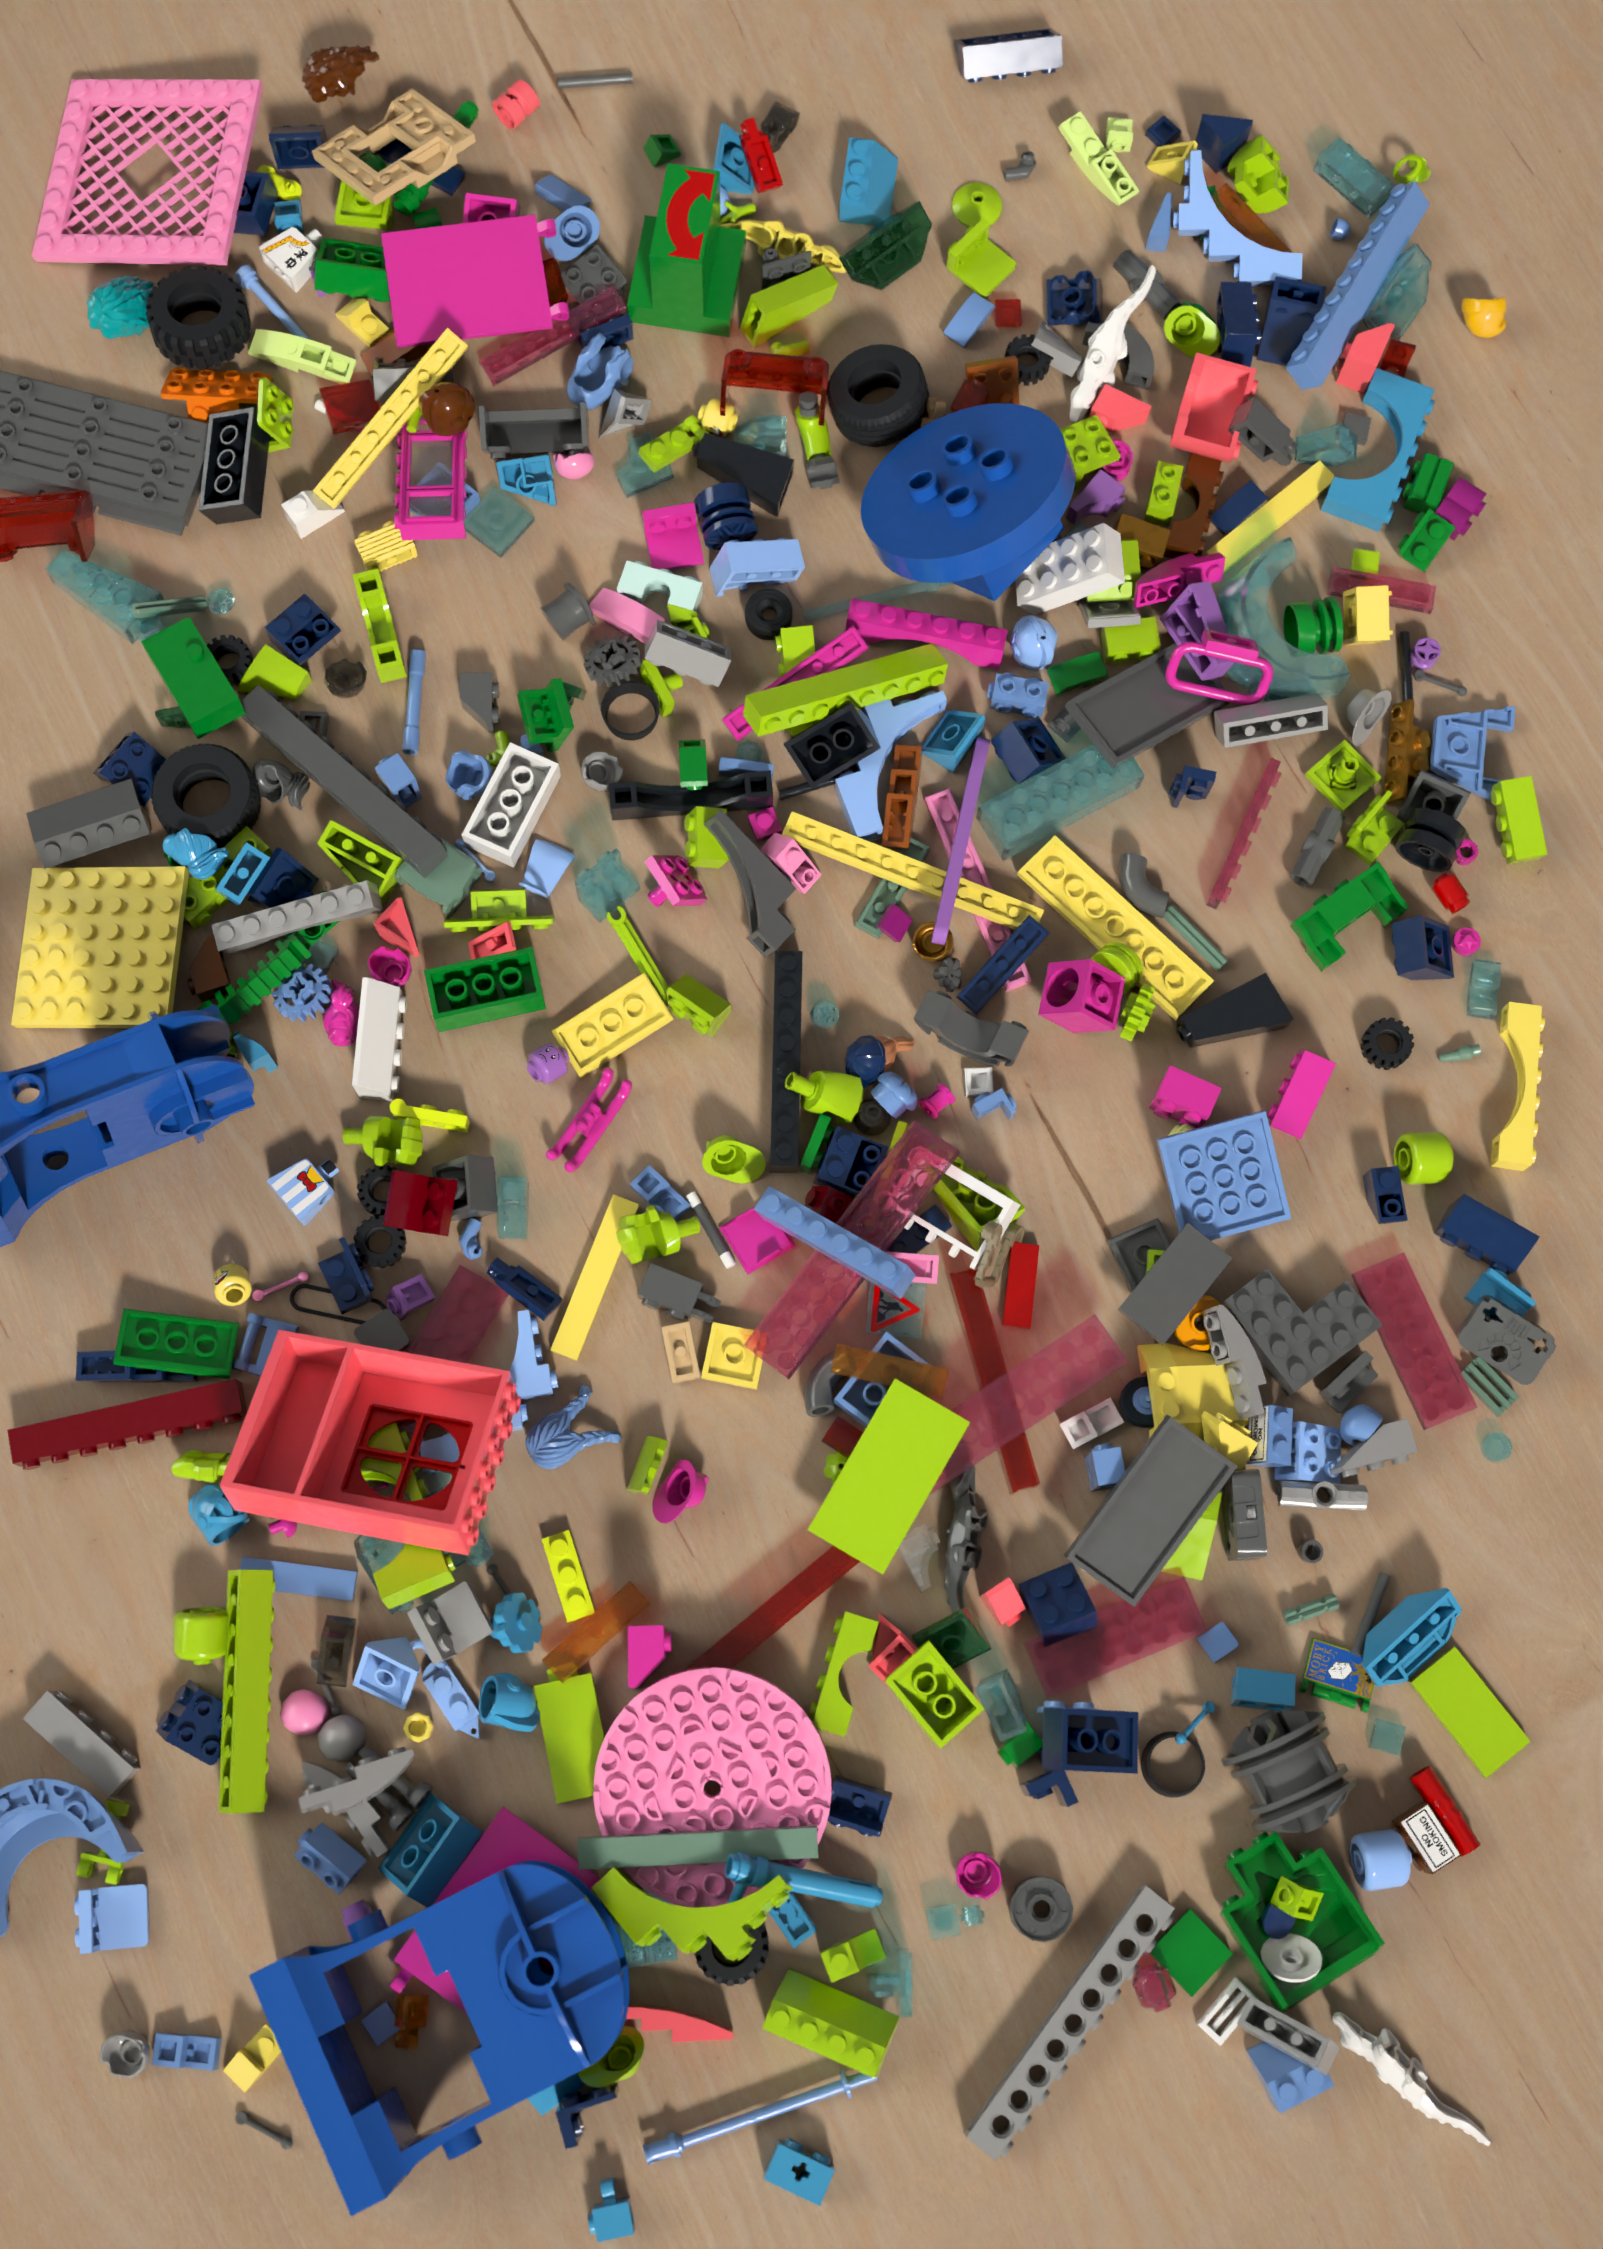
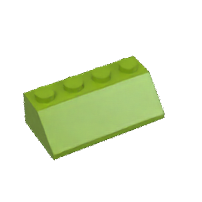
M788 1969L773 1998L762 2029L872 2078H876L880 2073L900 2016L792 1969Z

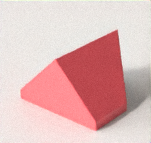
M402 897L397 898L377 918L374 926L382 941L414 957L419 956L420 953Z
M879 1613V1624L875 1634L871 1664L868 1667L886 1684L884 1679L916 1652L918 1648L898 1628Z

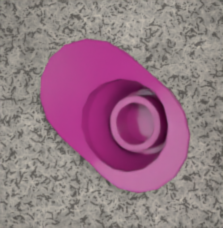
M689 1460L677 1462L655 1493L653 1500V1514L660 1523L667 1524L674 1521L684 1509L699 1505L705 1495L706 1485L709 1481L708 1476L695 1470Z

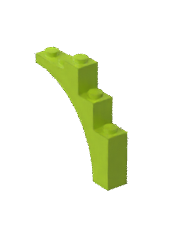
M613 1867L591 1889L636 1945L644 1947L645 1945L650 1946L661 1937L660 1931L663 1929L681 1952L689 1954L690 1952L695 1953L699 1951L707 1942L705 1938L709 1936L727 1959L734 1961L735 1959H743L752 1950L751 1944L756 1939L749 1930L751 1928L756 1929L762 1925L767 1919L765 1914L774 1906L778 1908L783 1905L790 1897L788 1893L793 1887L785 1878L778 1875L760 1890L738 1901L716 1907L690 1908L671 1905L653 1898L638 1888L621 1870Z

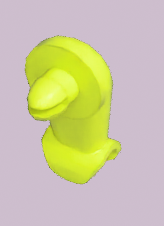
M262 165L258 168L257 172L269 174L278 191V197L282 201L300 199L302 189L298 182L276 174L274 168Z

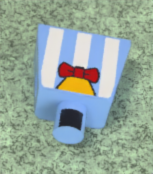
M306 1158L269 1178L267 1182L303 1226H305L334 1195L335 1192L327 1181L337 1174L339 1170L329 1158L317 1168Z

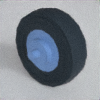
M1147 1376L1135 1378L1128 1382L1121 1391L1119 1399L1121 1413L1134 1426L1141 1428L1154 1427Z

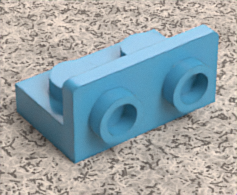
M1492 1268L1487 1269L1480 1275L1464 1297L1474 1306L1479 1298L1484 1295H1490L1523 1316L1536 1303L1526 1289L1520 1286L1516 1287L1508 1281L1509 1278L1505 1273ZM1494 1307L1490 1310L1486 1308L1483 1310L1486 1316L1490 1315L1499 1319L1493 1310Z

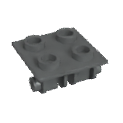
M598 244L557 276L587 314L611 295L617 299L624 294L623 286L628 282Z
M773 248L765 250L763 252L764 261L762 265V290L811 270V250L783 259L779 258L777 251Z

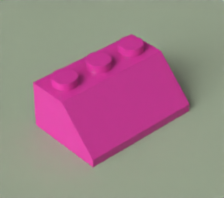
M664 1625L628 1626V1688L639 1689L667 1659V1652H672V1634L667 1632Z

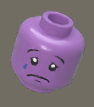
M547 1043L531 1052L528 1058L529 1062L526 1064L529 1074L536 1082L549 1084L567 1073L569 1056L563 1047L558 1048L552 1043Z

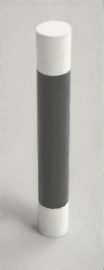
M695 1191L691 1192L686 1196V1199L726 1269L736 1264L698 1195Z

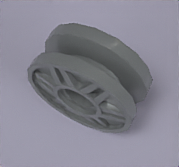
M1035 1876L1025 1879L1016 1886L1010 1897L1009 1913L1011 1921L1019 1933L1033 1941L1047 1942L1057 1939L1067 1931L1072 1921L1073 1904L1070 1894L1062 1884L1052 1878ZM1044 1900L1048 1904L1049 1910L1046 1916L1039 1918L1034 1914L1033 1906L1037 1901Z

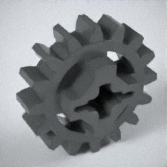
M618 634L613 639L605 636L604 642L595 641V648L588 647L589 654L584 655L586 663L583 665L590 680H595L597 685L600 686L605 682L606 686L610 687L612 682H616L620 686L622 679L630 681L629 675L638 673L636 667L641 666L640 658L642 656L634 640L630 641L628 636L622 639L619 638Z

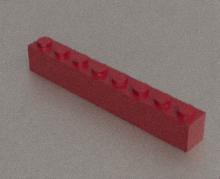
M232 1379L7 1430L12 1464L23 1467V1470H30L41 1467L40 1462L51 1460L52 1463H62L68 1461L71 1455L80 1454V1457L93 1456L98 1454V1449L109 1447L110 1451L126 1448V1443L137 1441L138 1444L150 1443L155 1441V1436L166 1434L167 1438L177 1437L184 1434L183 1430L194 1428L195 1431L208 1430L212 1428L213 1423L222 1421L223 1425L240 1422V1417L246 1416L247 1408L242 1382L238 1379Z

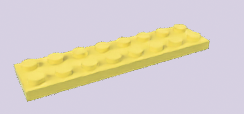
M1054 836L1018 871L1017 875L1098 950L1111 942L1122 943L1130 947L1139 957L1143 967V976L1137 986L1141 988L1143 982L1154 986L1155 990L1151 999L1157 1002L1175 1021L1213 984L1214 980L1058 837Z

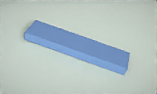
M242 1557L240 1570H273L276 1584L275 1591L354 1601L358 1572L250 1557Z

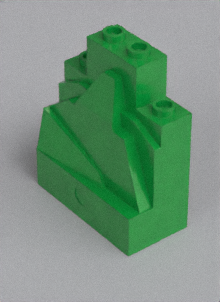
M1264 1832L1252 1840L1254 1844L1252 1847L1245 1851L1240 1847L1227 1856L1229 1861L1226 1862L1225 1869L1243 1897L1239 1898L1236 1894L1223 1902L1224 1909L1221 1910L1220 1916L1259 1977V1984L1276 2010L1284 2013L1378 1953L1385 1942L1322 1847L1316 1851L1312 1847L1297 1856L1299 1861L1296 1863L1277 1832L1271 1835ZM1281 1876L1287 1877L1297 1884L1316 1888L1324 1893L1313 1921L1296 1918L1289 1933L1309 1939L1318 1947L1322 1955L1320 1971L1313 1978L1303 1982L1280 1980L1271 1975L1261 1962L1262 1946L1271 1938L1261 1927V1916L1267 1902L1271 1903Z

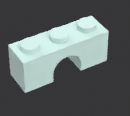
M626 561L617 586V593L644 605L646 598L650 594L662 592L669 597L667 604L697 612L703 595L702 582L691 576H678L670 570L651 568L640 561Z

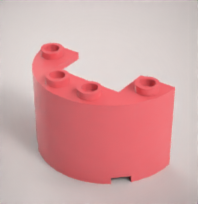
M1196 353L1169 447L1230 463L1232 458L1237 460L1241 448L1240 441L1238 440L1239 432L1234 431L1231 434L1228 429L1237 408L1247 402L1249 395L1254 397L1258 381L1254 380L1256 369Z

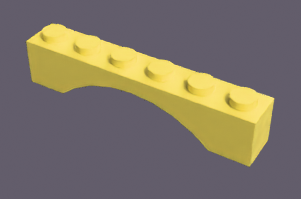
M1508 1002L1501 1009L1500 1037L1507 1045L1514 1060L1518 1092L1515 1107L1509 1121L1503 1130L1492 1140L1491 1167L1524 1171L1536 1159V1147H1533V1137L1537 1135L1538 1131L1535 1110L1539 1107L1540 1095L1536 1094L1542 1074L1541 1068H1538V1060L1543 1052L1540 1032L1543 1031L1545 1025V1016L1541 1015L1542 1006Z

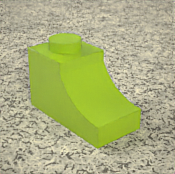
M875 1928L819 1950L831 1983L857 1973L861 1969L886 1958Z

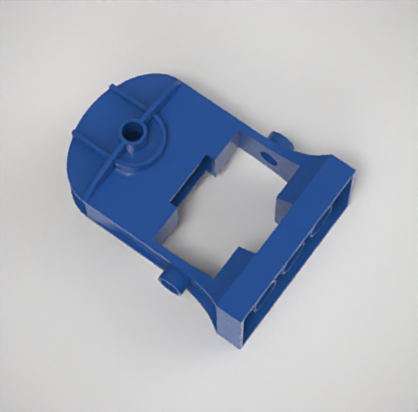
M212 1005L202 1010L175 1012L158 1017L157 1013L152 1011L148 1013L150 1020L148 1022L38 1064L13 1071L0 1072V1247L15 1242L29 1217L44 1203L67 1187L191 1136H194L197 1143H201L204 1141L203 1132L219 1124L230 1115L255 1105L252 1098L254 1083L250 1073L241 1061L226 1056L230 1050L228 1044L230 1029L217 1005ZM35 1088L40 1091L38 1097L30 1103L16 1101L18 1094L24 1089ZM83 1110L86 1112L87 1117L60 1128L31 1135L60 1119ZM64 1155L69 1158L67 1164L61 1169L52 1170L47 1168V1163L53 1156Z
M527 1860L513 1864L388 1927L383 1913L379 1909L347 1926L353 1942L325 1947L309 1945L249 1975L351 2216L386 2199L409 2175L413 2167L442 2145L448 2160L463 2155L482 2143L475 2125L599 2061L611 2048L624 2026L630 1997L629 1963L627 1962L618 1930L605 1906L595 1892L591 1891L575 1875L558 1865L539 1860ZM413 1927L435 1976L449 1971L481 2043L469 2054L490 2099L416 2136L396 2087L375 2096L344 2025L363 2011L342 1964ZM542 1957L551 1961L554 1972L544 1967Z

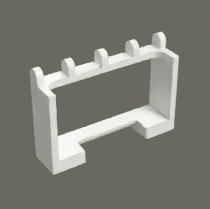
M920 1146L885 1205L882 1215L889 1217L893 1209L907 1216L902 1227L908 1230L914 1221L930 1230L925 1241L931 1244L937 1235L953 1244L949 1251L950 1256L955 1258L960 1249L974 1257L970 1268L977 1270L988 1244L986 1239L977 1252L902 1207L924 1166L927 1163L1003 1207L995 1221L1002 1225L1001 1237L1019 1209L1020 1204Z

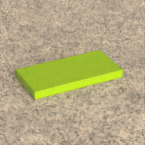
M1455 1646L1451 1647L1409 1682L1484 1778L1489 1777L1531 1742Z
M592 1673L535 1685L534 1690L540 1711V1721L557 1804L593 1796L595 1766L605 1736Z

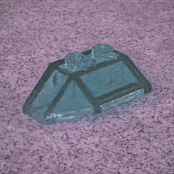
M1418 244L1412 245L1398 257L1361 319L1369 330L1389 323L1394 324L1395 326L1389 339H1401L1427 299L1428 271L1431 270L1432 262Z

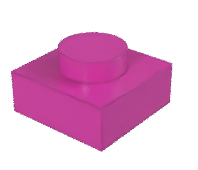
M773 806L748 815V822L757 843L769 839L774 833L782 834V828Z

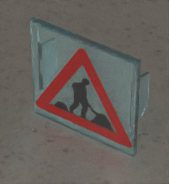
M870 1282L865 1333L884 1335L887 1331L892 1336L922 1339L927 1283L911 1282L902 1298L899 1299Z

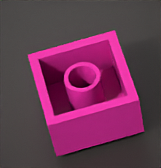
M1170 1065L1160 1081L1149 1109L1154 1110V1114L1160 1118H1172L1180 1122V1126L1189 1124L1199 1128L1208 1120L1222 1088Z

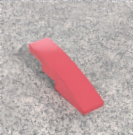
M629 2004L626 2019L641 2018V2031L672 2030V2042L733 2039V2029L702 2016L677 2009L644 2004Z

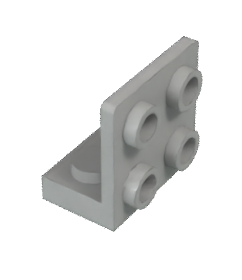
M468 1580L463 1581L431 1602L415 1607L407 1612L434 1665L454 1657L494 1632V1628Z

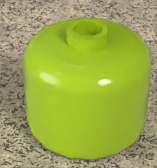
M1441 1132L1405 1133L1397 1140L1394 1148V1166H1398L1400 1179L1407 1185L1442 1183L1451 1174L1454 1161L1453 1150L1450 1141Z
M195 1607L176 1612L173 1619L174 1654L176 1657L182 1660L193 1661L195 1665L210 1664L211 1659L225 1656L228 1625L226 1609L221 1607Z

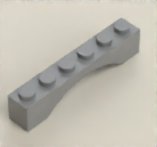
M366 880L212 924V929L218 951L233 954L257 947L269 940L302 929L381 912L383 907L377 884Z

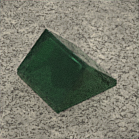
M962 1608L912 1635L913 1641L919 1648L927 1641H930L952 1669L991 1650L989 1641L972 1608Z

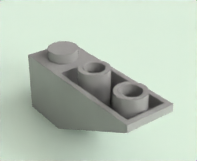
M1408 1418L1378 1426L1368 1440L1365 1442L1359 1440L1356 1446L1330 1470V1474L1342 1473L1343 1478L1359 1474V1468L1367 1467L1368 1471L1385 1467L1383 1463L1385 1461L1391 1460L1392 1465L1409 1461L1408 1455L1418 1452Z

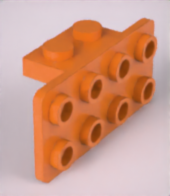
M177 367L169 371L160 393L163 399L186 400L189 419L209 423V414L242 409L241 403L258 404L259 379L266 377L273 383V376L261 371L240 373L237 370L222 372L213 371L212 369L188 370L184 367Z

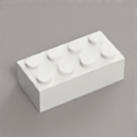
M1102 523L1052 542L1015 580L1017 606L1033 615H1037L1125 583L1121 534L1107 524Z
M510 742L462 833L465 846L514 868L561 777L559 764Z

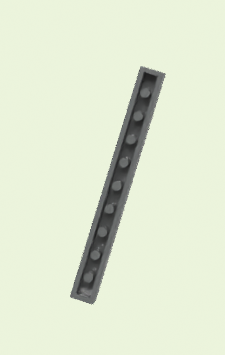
M258 685L240 701L246 713L241 716L245 722L422 877L426 878L448 856L443 847L445 842L437 833L433 832L430 834L425 830L427 827L417 816L410 817L407 814V808L399 800L393 802L383 786L372 784L370 776L362 768L356 770L346 754L343 752L338 754L333 750L335 748L334 745L325 736L319 738L315 734L316 730L309 722L305 720L302 723L297 719L299 717L298 714L289 705L282 706L280 704L281 700L272 690L269 689L266 692Z

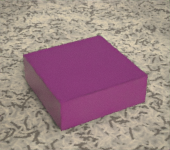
M889 904L877 928L894 942H900L913 919L895 904Z

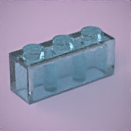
M1341 138L1335 140L1318 156L1313 170L1367 218H1370L1386 203L1391 190L1395 186L1387 176L1381 174L1372 166L1370 161L1360 156L1350 144L1345 143Z

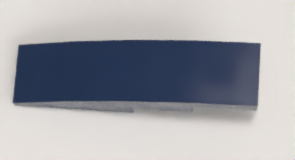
M115 1351L77 1352L76 1381L198 1382V1375L114 1365Z

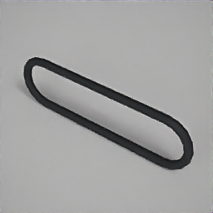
M301 1284L296 1286L290 1294L291 1305L300 1312L361 1325L366 1322L297 1306L294 1301V1295L299 1289L307 1288L332 1294L330 1289ZM372 1298L373 1301L371 1302L378 1304L382 1311L386 1309L380 1300Z

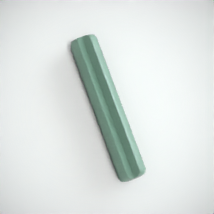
M201 595L134 602L131 612L136 619L201 612L206 610L207 601Z
M1174 905L1169 906L1165 910L1163 917L1215 970H1219L1226 964L1227 958Z

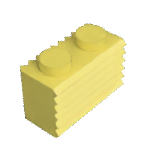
M394 520L388 521L381 529L374 532L371 530L364 531L357 539H354L357 551L367 571L379 569V572H382L418 556L414 542L412 540H402L400 529H395Z

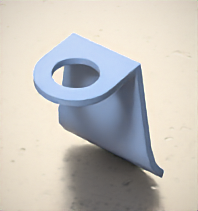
M536 839L530 853L523 882H520L519 886L548 899L563 873L575 858V855L556 844Z

